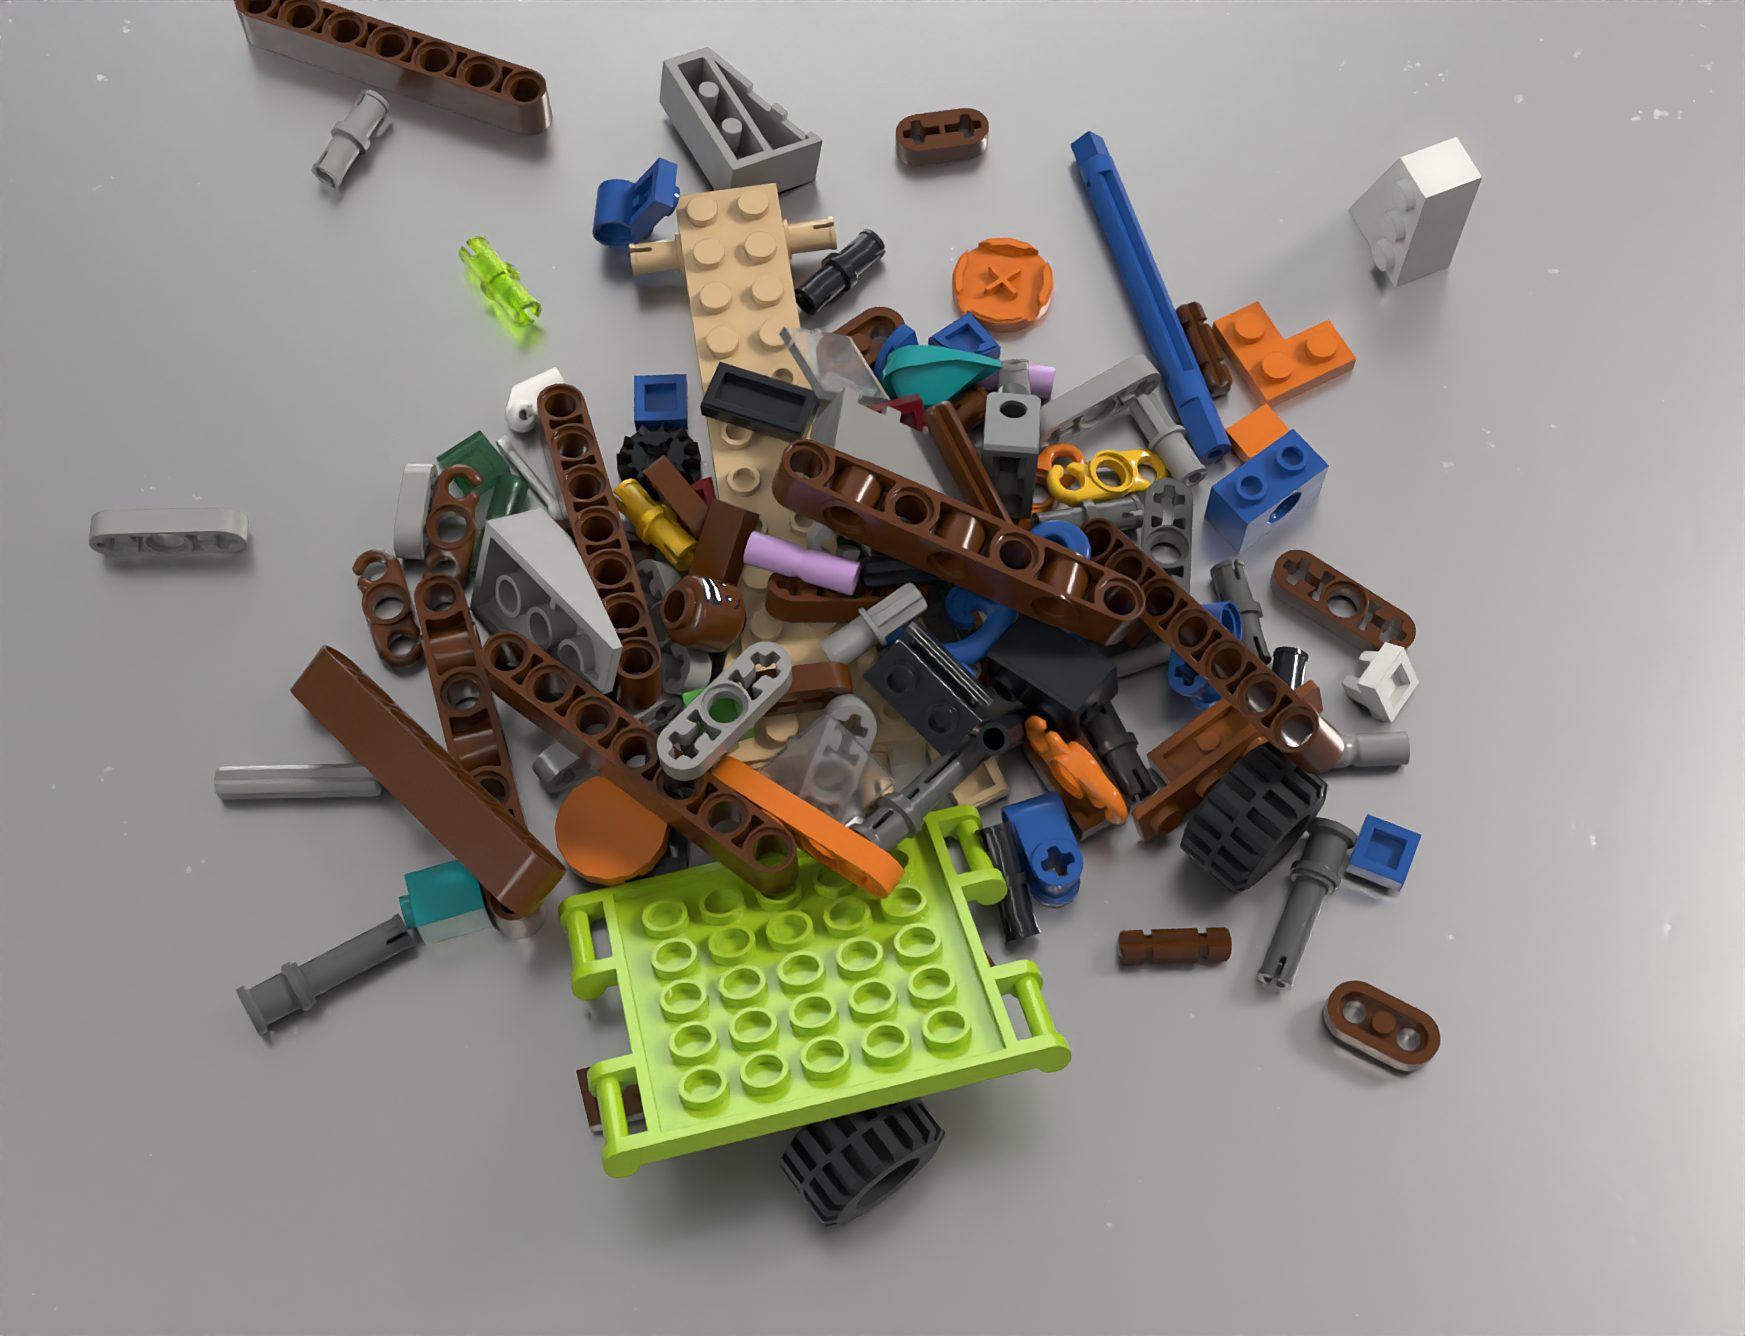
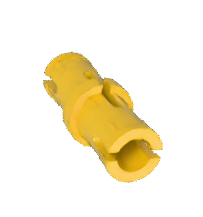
M627 479L621 482L613 490V493L622 501L616 496L614 498L618 510L636 527V535L646 545L652 543L678 571L688 570L694 557V552L691 549L696 550L698 541L681 527L676 521V514L667 505L662 504L661 506L635 479Z

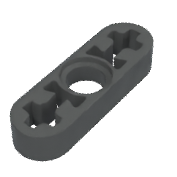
M1162 478L1153 482L1145 494L1142 510L1144 521L1141 531V550L1190 594L1193 495L1190 488L1182 481L1180 482L1174 478ZM1162 498H1171L1172 504L1175 507L1171 525H1162ZM1168 542L1179 549L1181 557L1173 563H1162L1153 557L1151 548L1157 543Z

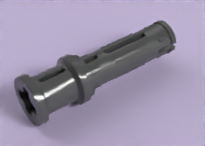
M972 730L944 757L940 755L934 762L928 765L902 791H894L882 796L878 801V809L861 824L854 823L848 828L882 848L887 853H890L905 838L912 839L921 832L924 823L923 818L946 796L952 793L983 762L992 757L985 754L979 748L977 743L978 732Z
M1315 817L1306 830L1309 834V839L1300 860L1292 862L1290 867V878L1294 883L1293 888L1288 896L1286 906L1262 966L1256 975L1261 982L1269 986L1277 966L1281 965L1282 970L1275 986L1279 990H1292L1293 981L1317 917L1320 914L1324 899L1327 895H1332L1339 889L1341 878L1338 876V871L1346 850L1355 847L1357 842V835L1353 830L1327 818Z
M397 913L393 918L298 966L297 962L292 964L288 962L281 966V973L250 989L243 985L236 989V992L260 1036L268 1031V1024L299 1008L303 1011L313 1008L312 1004L317 1002L315 996L407 948L414 947L415 944L411 935L408 934L402 918Z

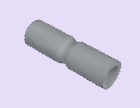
M1406 731L1357 733L1353 736L1340 734L1343 739L1344 748L1340 760L1333 768H1343L1351 764L1358 767L1407 765L1410 759L1408 734ZM1311 735L1305 738L1302 745L1309 740Z

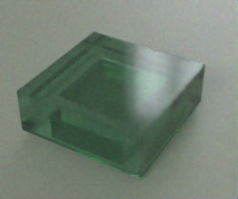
M481 430L436 457L442 472L449 466L464 464L476 469L482 477L481 486L476 488L472 487L468 480L463 477L453 479L451 483L462 497H465L470 491H476L481 496L512 476L510 466Z

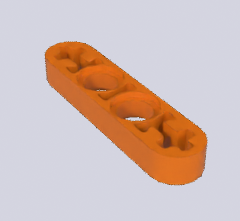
M724 755L710 771L711 774L785 827L793 835L798 849L878 898L886 899L903 878L905 872L902 866L889 853L738 759Z

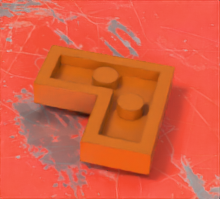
M1258 301L1213 321L1212 331L1216 341L1261 406L1267 403L1270 408H1273L1353 370L1356 362V357L1329 319L1284 340Z

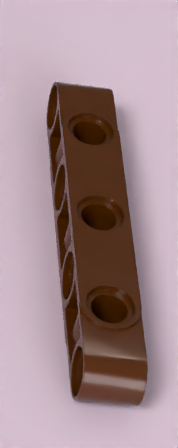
M809 439L795 440L788 444L783 451L771 485L773 496L780 505L821 523L842 536L1045 624L1063 628L1090 641L1106 646L1115 645L1122 641L1145 608L1146 598L1138 583L1131 578L1092 562L1078 552L876 464L853 458ZM794 472L803 473L806 476H808L809 479L801 478ZM899 517L906 518L913 524L905 523ZM1002 561L1010 563L1016 570L1007 567ZM1106 606L1113 608L1118 614H1114Z
M445 573L431 574L418 583L414 592V602L422 635H420L448 753L491 795L503 796L504 800L501 804L529 831L495 695L491 690L482 663L481 640L475 621L472 619L460 582L452 575ZM442 602L454 603L448 610L443 612L432 611L436 605ZM466 697L479 698L470 708H455L461 699ZM482 885L499 930L506 936L515 939L528 938L536 934L543 926L546 918L544 902L531 919H526L518 914L504 912L505 906Z

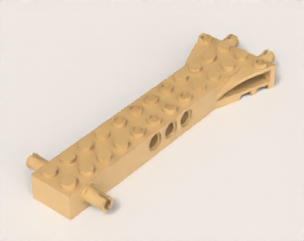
M776 183L680 195L676 206L679 233L674 234L675 239L639 244L629 243L633 276L679 269L680 274H685L703 398L719 362L811 389L789 260L792 259V254L827 249L837 250L833 217L788 224L787 219H782ZM706 417L718 499L760 514L755 529L756 532L799 544L808 550L806 543L807 534L810 527L816 521L780 505L774 498L771 489L772 480L783 451L790 442ZM812 425L810 427L806 439H810ZM794 472L799 477H803V473ZM832 534L830 539L822 540L821 544L822 547L826 548L833 555H836L838 547L836 534ZM744 563L737 589L744 600L747 621L741 635L738 636L735 643L728 649L723 671L749 646L764 641L782 646L788 652L792 666L829 662V658L818 642L827 639L850 622L790 623L774 618L765 608L768 579L774 572ZM841 592L834 593L836 596L846 599V594ZM875 646L848 664L854 695L861 696L868 701L872 707L877 724L875 739L858 777L862 800L861 809L866 813H873L877 810L876 790L879 791L880 798L887 793L894 792L890 766L926 761L927 741L862 677L879 653ZM773 663L771 666L767 668L761 666L760 664H757L755 666V671L757 672L766 669L776 668V664ZM824 709L761 717L754 724L756 737L740 741L739 748L727 751L722 756L728 755L738 759L777 784L794 781L797 779ZM851 714L847 721L838 720L842 732L839 746L846 750L845 739L849 729L852 726L861 727L858 714ZM722 756L707 770L708 772L713 769ZM828 761L816 768L813 777L845 773L846 769L838 762Z

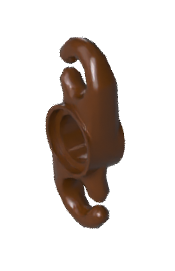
M456 464L447 467L436 478L430 513L425 525L426 534L430 540V550L425 562L428 567H435L440 561H452L456 566L454 577L463 586L469 580L475 544L479 537V526L475 519V508L480 496L478 492L470 491L465 497L455 498L449 493V484L453 479L463 477L468 480L472 487L476 488L481 486L482 477L471 466ZM450 516L463 517L467 524L464 536L456 542L448 543L442 541L438 534L442 521ZM432 571L424 572L422 579L434 573Z
M371 549L356 559L352 567L353 573L361 576L367 566L375 562L386 565L387 571L376 581H371L365 577L358 579L357 587L363 594L362 609L379 658L393 668H406L414 665L421 659L424 653L421 641L417 640L411 650L402 655L392 652L390 645L396 638L402 635L412 639H417L420 636L421 630L414 622L415 606L399 560L384 549ZM396 597L404 602L402 611L391 619H381L374 615L376 604L384 598Z

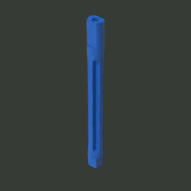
M1087 131L1070 144L1080 168V174L1183 427L1187 432L1192 449L1201 464H1211L1232 451V445L1113 158L1110 156L1103 138L1091 131Z

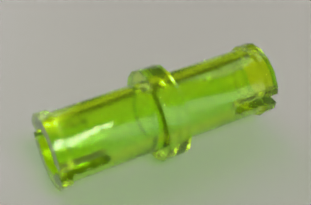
M475 236L467 240L466 243L475 252V255L472 256L467 248L462 246L459 251V258L480 280L481 291L489 300L499 303L516 327L521 328L532 324L534 319L525 309L529 308L535 316L539 317L542 307L520 282V273L511 263L503 262L485 237Z

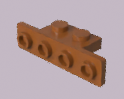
M1309 680L1296 689L1295 692L1321 714L1323 706L1320 688L1312 680ZM1222 698L1146 754L1150 766L1167 785L1136 807L1131 813L1137 833L1145 842H1148L1156 835H1165L1173 831L1182 822L1185 814L1201 803L1222 777L1253 748L1268 741L1226 699Z

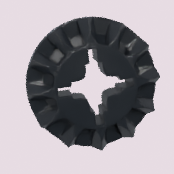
M665 421L660 426L650 428L642 424L637 433L631 437L624 436L623 446L620 452L616 454L617 471L620 480L623 482L627 479H635L655 501H663L642 472L650 466L647 453L660 455L663 451L668 450V460L689 485H692L696 482L701 470V455L698 443L689 437L684 427L679 430L671 428Z

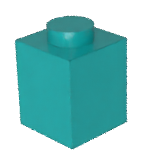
M458 860L404 874L408 894L399 897L402 915L407 929L417 928L425 945L493 927L482 884Z

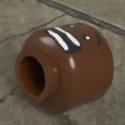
M698 574L685 576L667 590L661 603L660 615L665 630L673 642L683 647L708 653L723 652L735 643L746 626L747 616L743 597L736 586L725 581Z

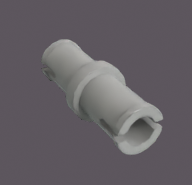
M363 89L345 120L336 122L331 130L333 138L318 161L311 167L314 176L331 187H334V185L339 187L342 178L356 157L366 153L371 145L369 137L384 114H387L390 109L389 103L372 90L368 89L366 91Z

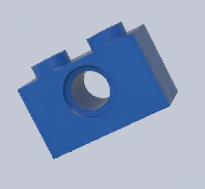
M1291 429L1211 487L1204 518L1240 554L1318 498L1329 465L1294 429Z

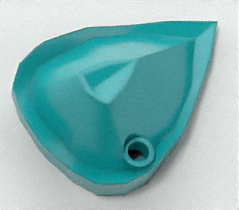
M908 345L888 354L886 366L882 374L883 394L888 401L918 393L922 398L924 410L936 403L952 400L970 386L984 380L1002 368V361L951 348L933 345Z

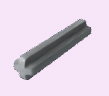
M361 763L221 766L216 769L214 777L215 793L222 800L378 796L382 793L383 785Z

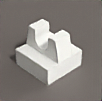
M1385 642L1379 652L1364 650L1358 658L1364 669L1361 678L1347 675L1342 685L1347 696L1368 707L1373 718L1392 723L1418 685L1419 680L1404 647Z

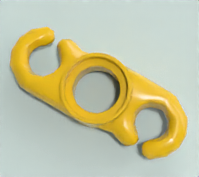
M1143 448L1120 452L1104 450L1095 454L1091 461L1085 463L1073 462L1067 465L1066 472L1078 480L1079 490H1068L1060 484V478L1064 473L1061 465H1054L1047 473V487L1056 501L1070 507H1076L1082 500L1091 499L1094 503L1124 498L1126 494L1132 492H1146L1151 483L1139 475L1137 466L1140 464L1151 466L1156 471L1157 476L1153 482L1162 478H1169L1170 473L1158 454L1151 452L1149 449ZM1108 468L1113 470L1119 476L1121 486L1109 487L1104 485L1098 479L1096 469Z

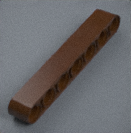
M234 0L245 36L256 47L521 135L531 136L540 134L551 124L553 116L546 80L539 72L322 0Z
M565 383L553 384L543 389L537 397L540 442L566 532L573 539L623 646L612 690L616 701L625 708L644 710L658 702L663 693L661 650L584 396L580 390L572 385ZM641 672V673H643V674H641V675H632L631 673Z
M1094 518L1080 526V529L1088 537L1091 546L1090 561L1125 575L1138 583L1146 598L1145 608L1139 617L1269 742L1308 774L1318 775L1327 772L1338 763L1344 748L1343 739L1339 732L1133 541L1105 518ZM1312 733L1309 740L1302 745L1305 738Z
M503 631L487 639L482 647L481 659L491 690L498 698L754 889L764 894L777 895L786 892L794 885L799 871L797 846L793 835L785 827L708 771L700 777L689 781L676 780L667 775L659 761L657 752L659 735L523 635L516 632ZM506 663H521L520 666H518L514 670H500V668ZM550 693L564 694L562 698L552 703L541 701L543 697ZM593 724H604L607 726L605 730L595 735L583 733L587 727ZM673 746L675 760H677L680 756L685 755L683 752H681L679 749ZM638 755L651 758L649 762L640 767L626 765L628 760ZM681 787L695 790L694 794L687 799L675 800L669 797L674 790ZM723 820H734L740 823L737 829L729 833H719L713 830L714 826ZM771 852L779 853L785 857L782 863L773 867H766L757 862L764 854Z
M323 645L291 687L290 691L294 697L497 900L519 916L531 919L566 874V867L356 663L338 650L328 645Z

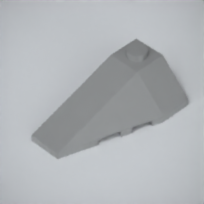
M542 508L486 521L470 610L493 634L503 631L519 633L602 694L612 692L623 646L573 539Z

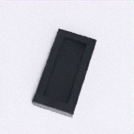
M719 362L701 402V415L792 443L795 440L806 439L821 404V393Z

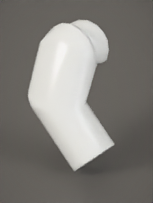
M556 367L512 387L504 413L506 423L511 429L523 433L535 427L538 422L537 397L539 393L550 385L564 383Z

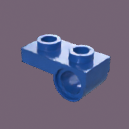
M659 157L636 183L623 179H610L602 182L597 189L592 230L593 237L599 243L608 246L609 249L628 255L630 252L629 243L638 244L642 239L647 240L664 216H670L678 204L680 189L675 186L678 164Z

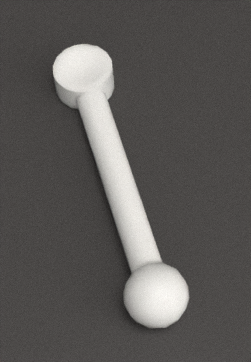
M504 435L496 441L498 449L505 458L510 459L548 505L549 516L554 520H562L558 501L516 452L509 438Z

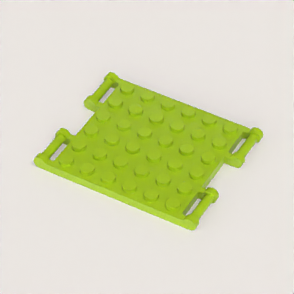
M964 804L929 812L923 818L924 823L921 832L912 839L905 838L889 853L902 866L905 874L886 899H881L868 893L797 848L798 878L791 888L777 895L764 894L754 889L720 862H714L573 895L561 901L558 906L559 921L562 928L568 933L574 966L570 973L572 993L578 999L593 1000L603 995L608 987L619 985L632 1050L631 1054L597 1062L587 1072L589 1091L598 1100L605 1145L601 1150V1159L606 1175L612 1178H626L636 1173L643 1164L1035 1068L1046 1073L1057 1072L1065 1068L1070 1063L1072 1054L1066 1038L1058 1034L1040 990L1043 987V979L1037 964L1026 959L990 967L967 902L976 900L982 905H993L1000 902L1006 896L1008 889L1002 872L993 867L990 858L979 842L978 836L976 837L975 831L983 828L977 808ZM952 836L960 841L970 872L956 874L944 841L945 837ZM771 852L764 854L757 862L766 867H773L782 863L785 857L779 853ZM605 917L613 956L596 960L590 926L594 920ZM1011 994L1013 997L1018 998L1032 1037L1017 1041L1001 998L1002 995ZM638 1084L647 1131L629 1135L622 1092L626 1086Z

